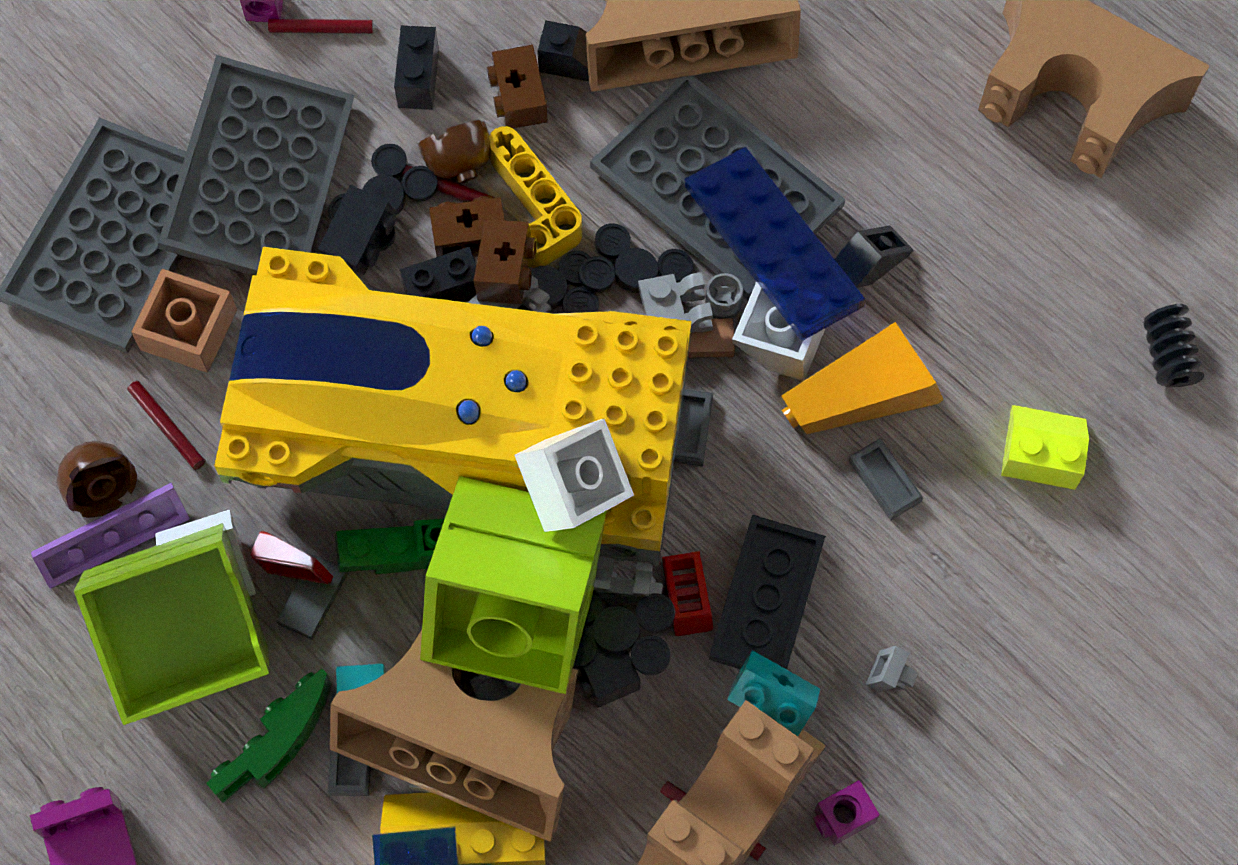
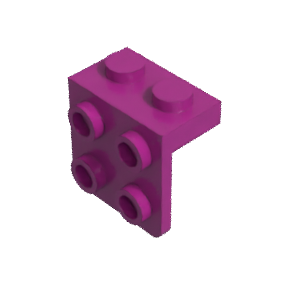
M95 787L80 793L79 799L67 803L63 800L53 801L43 805L40 808L41 812L30 815L33 831L44 838L50 865H137L120 799L109 788L104 790L103 787Z

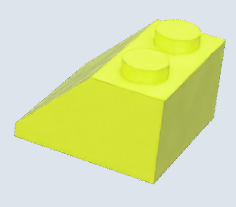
M1012 405L1001 476L1076 490L1085 474L1089 434L1086 419Z

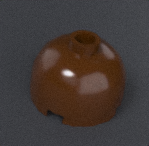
M481 120L452 126L446 129V133L438 136V140L436 135L433 134L417 144L426 166L436 176L443 179L456 178L458 184L477 178V170L486 165L491 156L489 132L485 121L481 122Z
M90 441L74 447L64 456L58 467L56 483L63 501L73 513L76 511L80 512L82 517L94 518L104 516L118 509L123 504L118 499L123 497L127 491L132 494L136 487L138 476L133 463L115 445L101 441Z

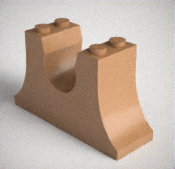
M605 0L606 7L601 18L586 33L588 76L591 92L798 58L801 9L798 0Z
M1006 0L1003 15L1009 29L1010 44L988 76L978 111L982 112L989 120L997 123L1000 122L1009 127L1025 114L1028 103L1035 96L1047 91H1061L1072 95L1084 106L1087 116L1076 140L1070 162L1076 164L1083 172L1102 178L1121 147L1137 130L1161 116L1187 111L1210 65L1088 0Z
M421 630L408 652L388 672L366 685L347 691H339L331 703L330 750L551 842L557 830L565 786L555 769L552 751L571 715L578 670L572 669L566 694L521 684L513 694L500 700L484 701L475 699L460 690L464 670L420 660Z
M745 700L721 733L712 758L696 782L680 802L677 800L671 801L647 834L646 848L638 865H743L753 848L763 837L825 750L826 745L803 729L799 736H796Z

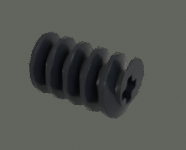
M1173 304L1159 308L1148 314L1143 321V326L1148 331L1146 339L1151 344L1149 352L1151 357L1154 358L1152 365L1154 370L1157 371L1155 379L1157 384L1161 386H1190L1197 384L1204 378L1203 372H1192V370L1200 367L1202 363L1199 358H1189L1199 350L1197 345L1186 344L1195 338V334L1193 331H1183L1192 325L1190 318L1181 317L1189 311L1188 306L1185 304Z

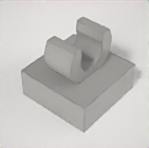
M898 646L879 650L866 686L877 692L896 687L903 690L905 685L913 687L918 672L904 666L909 652Z

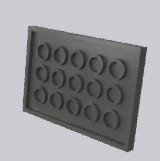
M216 55L160 234L158 249L255 276L257 275L263 247L311 253L355 95Z
M693 75L679 77L590 161V168L716 274L728 273L737 277L743 286V296L748 301L757 279L761 278L769 281L844 207L846 200Z
M99 117L1 283L0 302L128 354L135 342L131 331L161 269L174 272L182 258V255L158 249V241L186 151Z

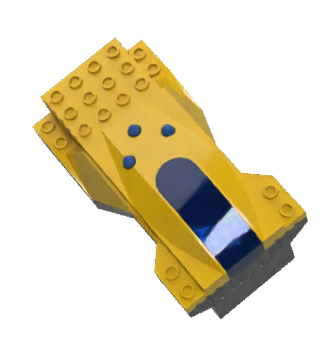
M263 247L257 275H252L220 419L222 433L214 467L222 483L231 484L233 480L264 489L276 487L291 489L294 493L313 492L448 510L459 476L529 492L514 456L515 454L545 439L594 421L605 419L634 496L607 510L599 556L616 559L617 561L650 562L654 566H659L683 404L691 321L616 311L551 314L372 291L365 286L340 256Z

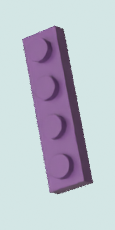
M169 483L32 551L31 555L48 587L51 589L83 573L84 570L93 568L155 537V533L173 528L190 518L172 483Z

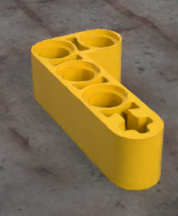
M508 126L498 127L489 135L490 161L535 220L529 224L531 237H536L537 243H541L544 246L537 249L536 258L529 259L528 266L532 268L547 266L581 242L582 215L519 133ZM523 172H528L532 174L529 177L518 176ZM549 198L553 200L548 204H542L538 202L540 199ZM563 224L573 226L570 230H562L558 227Z

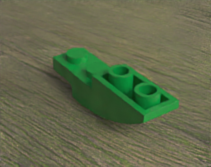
M445 518L415 520L413 526L336 531L335 543L339 572L375 570V575L427 569Z
M320 669L315 674L310 672L303 676L296 683V690L285 699L280 697L271 702L264 710L265 715L260 718L268 732L264 736L259 734L250 739L242 748L243 753L232 762L227 760L213 770L211 773L212 778L206 784L222 803L252 778H255L264 789L296 757L318 723L327 702L332 683L323 669Z

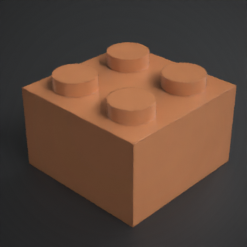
M161 269L131 333L140 350L208 373L236 314L237 308L230 291Z

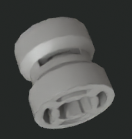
M728 273L717 274L709 280L706 287L705 304L710 303L713 319H734L739 314L743 296V286L740 280Z

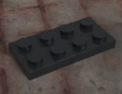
M752 515L710 651L709 660L741 669L753 650L785 669L788 668L826 536Z

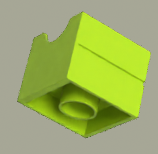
M459 476L426 573L420 660L566 694L593 595L607 510L575 528L544 532L529 492Z
M224 523L84 570L74 589V594L123 725L269 674V649Z

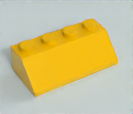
M435 793L384 795L380 826L381 865H546L545 839Z

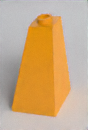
M896 322L781 395L787 404V407L782 409L785 417L793 428L800 425L806 434L939 404L944 400L936 381Z

